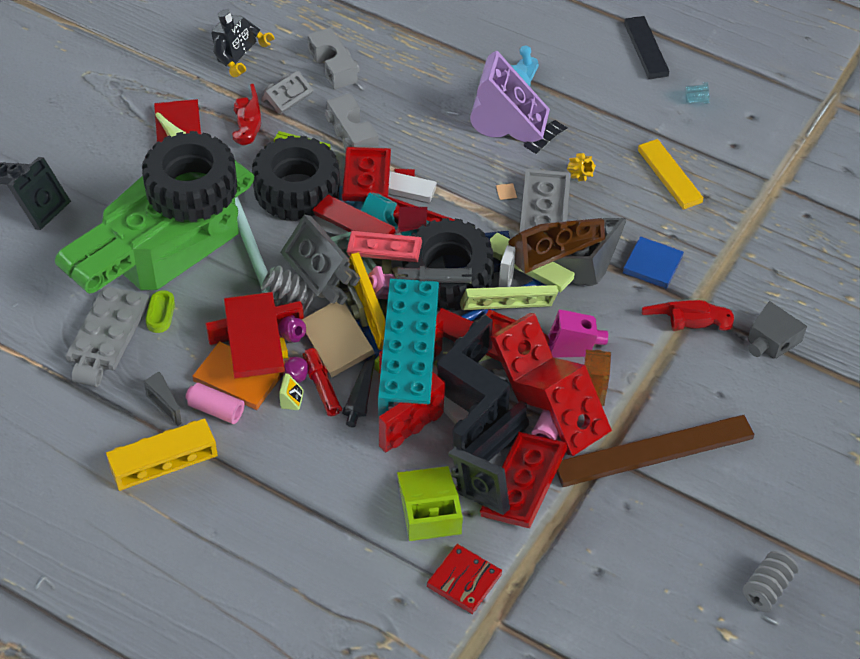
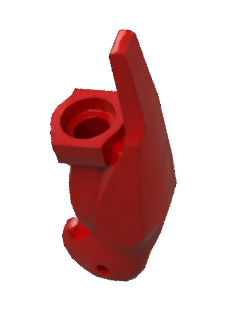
M250 84L252 99L248 100L247 97L236 99L233 107L237 115L239 130L234 131L232 136L233 140L240 145L252 144L262 124L259 101L254 84Z
M703 300L675 301L642 307V315L667 314L671 316L670 321L673 331L682 330L684 327L704 328L712 324L718 325L719 330H729L734 322L732 310Z

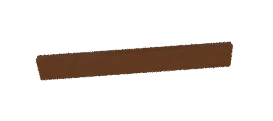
M740 415L563 459L556 473L562 487H567L749 441L754 438L755 434L745 415Z

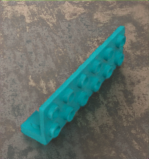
M390 278L378 395V416L387 412L389 406L394 407V402L430 404L439 290L438 282Z

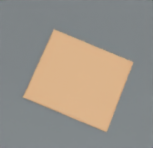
M513 183L496 185L499 200L517 198Z

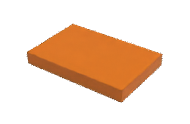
M219 341L192 377L194 382L244 401V405L258 410L283 376V372L234 379L230 346Z

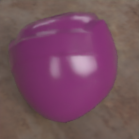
M294 316L285 317L278 324L279 335L286 341L299 342L306 333V324L303 320Z
M289 357L284 360V375L285 373L289 374L297 383H301L306 379L308 367L307 362L303 358Z

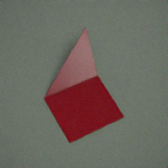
M400 207L398 228L395 233L415 230L422 225L426 227L428 207Z

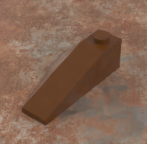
M596 218L545 223L518 233L508 241L509 246L516 249L515 265L524 273H528L605 240L604 220Z

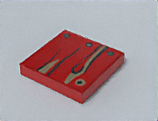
M456 544L428 580L427 587L473 615L501 577L502 569L461 545Z

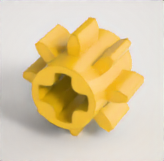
M577 153L576 157L569 158L570 162L567 170L571 173V179L578 178V181H586L587 177H593L596 165L591 160L592 156Z

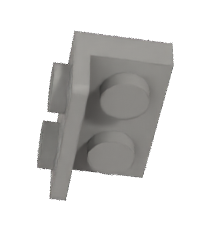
M297 70L293 74H285L276 85L274 83L268 85L263 90L264 95L261 101L263 103L269 101L280 115L311 95L314 89Z

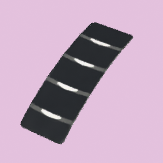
M554 120L546 125L543 139L535 142H526L524 147L538 154L548 142L561 132L567 130L568 127Z

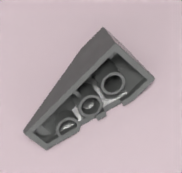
M603 218L605 240L553 262L574 272L575 275L572 282L575 284H584L585 286L598 284L606 274L626 224V218Z

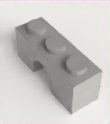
M331 27L308 34V51L316 63L325 61V76L334 90L358 82L357 73L360 71L358 63L355 60L353 61L348 48H344L339 35H335Z
M351 93L327 100L325 117L328 123H332L336 136L341 137L345 150L346 147L378 148V134L369 121L360 123V106Z

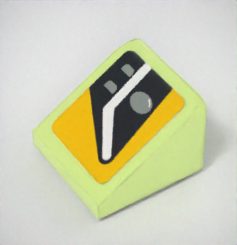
M285 373L279 391L280 406L283 409L299 410L304 391L289 374Z

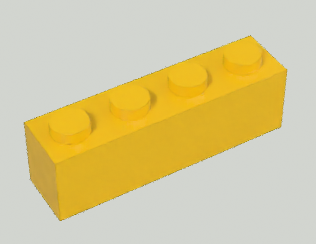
M205 418L191 421L187 425L169 429L161 434L142 438L135 443L116 447L112 451L106 452L109 468L119 491L218 456L216 441Z

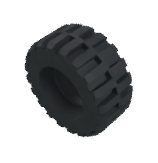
M190 131L187 134L179 132L176 133V136L172 137L169 135L164 137L162 142L158 141L152 147L153 150L150 149L145 155L142 163V176L147 200L155 211L160 214L162 213L166 218L172 219L173 217L179 222H184V220H190V222H197L198 219L207 220L213 214H220L223 211V207L227 208L236 195L238 184L234 155L225 143L217 137L211 138V135L208 133L198 134L197 131ZM189 172L206 174L192 181L175 179L179 175Z
M301 135L300 137L288 136L286 139L278 138L274 143L270 142L265 145L264 149H261L253 160L254 196L259 205L264 210L267 209V212L273 216L278 215L280 219L286 220V218H291L292 221H298L304 215L314 216L313 209L327 195L338 198L340 188L339 162L336 159L335 153L326 144H320V141L315 138L308 139L307 136ZM292 174H303L311 177L300 182L282 180L283 177Z
M442 218V221L436 222V220L428 222L426 227L422 225L417 229V234L412 233L410 235L421 237L422 245L418 262L402 261L403 268H420V266L428 268L433 260L445 255L463 257L469 261L465 268H472V274L461 275L462 277H472V284L439 283L437 307L445 310L455 308V311L461 310L460 301L465 289L491 287L492 279H494L493 249L491 248L489 238L485 237V233L480 228L475 229L474 224L468 221L463 223L462 219L455 218V221H451L449 218Z

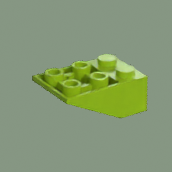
M448 466L397 472L409 541L462 534L463 516L460 501Z

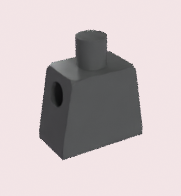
M769 301L751 327L748 341L751 343L748 348L749 352L755 357H760L763 353H766L770 357L777 359L803 341L807 325Z

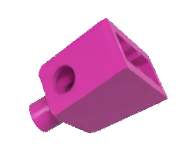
M559 309L548 335L550 339L548 346L554 358L587 357L590 355L594 344L607 345L608 331L597 330L596 318L594 316Z

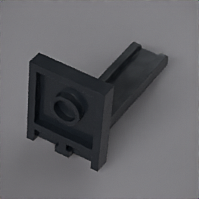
M38 157L31 164L0 162V184L8 186L36 230H42L71 202L44 157Z
M520 401L464 451L454 447L448 452L449 457L453 458L454 462L451 473L452 477L456 478L457 493L502 515L510 510L505 469L489 461L515 439L519 432H522L529 426V419L526 415V402Z

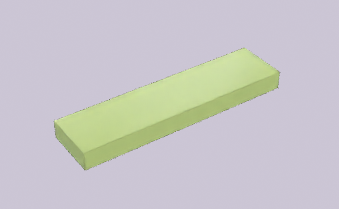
M496 233L490 239L493 257L502 261L505 249L509 246V238ZM555 262L525 273L545 285H557L559 292H562L570 284L575 275L574 272ZM514 264V268H515V269H517V270L523 272L522 270H520V269Z
M557 285L465 289L460 306L462 310L552 306L558 294Z

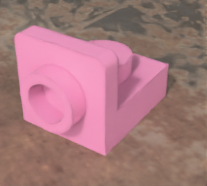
M375 266L368 274L377 299H388L390 278L395 279L394 274H383L381 266Z

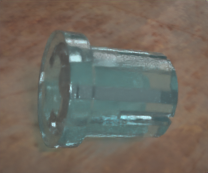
M703 82L702 85L685 87L687 103L704 102V104H709L708 82Z

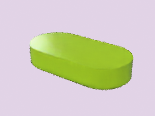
M161 290L151 296L145 318L149 331L162 333L170 327L175 308V299L171 292Z

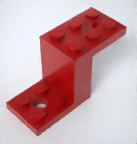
M528 313L490 336L518 402L524 401L528 405L550 412L561 441L567 443V455H576L612 431L586 366L553 357L535 313ZM522 340H524L526 343V349L523 353L520 354L518 351L519 343ZM583 414L585 418L584 424L578 427V417Z
M439 315L436 317L434 358L442 351L443 319ZM383 350L379 352V381ZM433 371L430 404L400 402L379 417V447L385 453L392 448L399 447L406 438L412 434L419 433L425 425L431 421L438 420L444 413L445 382Z

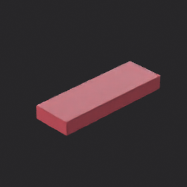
M351 231L346 252L348 256L359 253L361 257L418 262L422 239L421 237Z

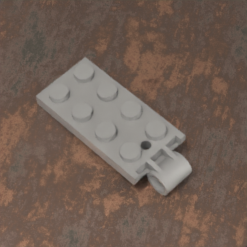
M526 169L520 232L539 224L567 221L571 173Z
M107 286L102 288L66 354L67 361L76 363L72 371L73 382L98 387L102 381L103 369L115 371L150 302L148 294Z

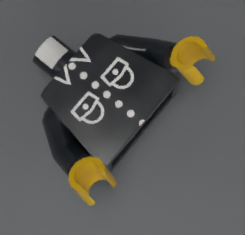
M225 9L218 13L220 22L211 32L214 43L213 52L218 62L223 63L226 67H230V75L238 77L246 72V67L244 64L237 62L257 42L255 37L258 38V42L262 47L271 45L267 40L272 41L275 38L269 32L262 34L260 29L241 15H231L230 11Z

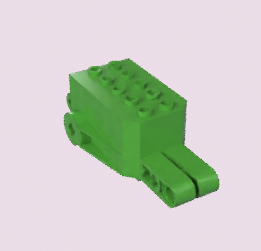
M235 160L238 186L232 202L227 208L223 207V211L220 214H213L207 220L198 219L197 222H190V220L179 222L173 217L169 219L164 217L162 213L160 214L155 211L147 200L143 176H141L104 210L101 224L58 252L55 264L89 294L100 290L122 274L140 290H158L239 234L237 222L238 208L235 204V198L250 188L254 181V175ZM189 172L179 175L175 179L192 181L206 174Z

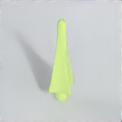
M156 113V117L163 126L167 136H176V133L179 132L186 134V132L173 125L160 113Z

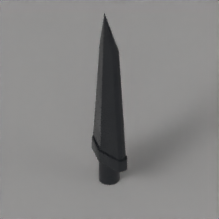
M376 354L363 364L348 401L343 408L342 414L348 416L346 425L349 427H356L358 417H364L367 414Z

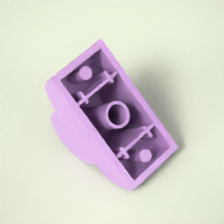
M498 51L491 53L486 59L470 116L473 127L479 133L489 137H502L510 134L513 138L523 142H535L543 139L550 109Z

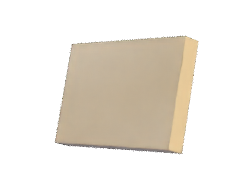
M337 301L335 304L330 303L302 319L306 324V334L314 348L318 351V355L327 367L331 377L375 354L345 303L343 305H340Z

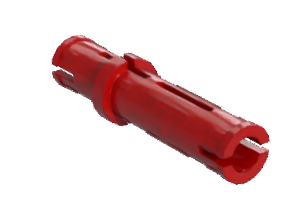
M315 348L307 349L302 354V357L307 362L308 376L316 386L327 415L336 416L340 413L339 411H342V407L329 381L327 367L322 364L318 351Z

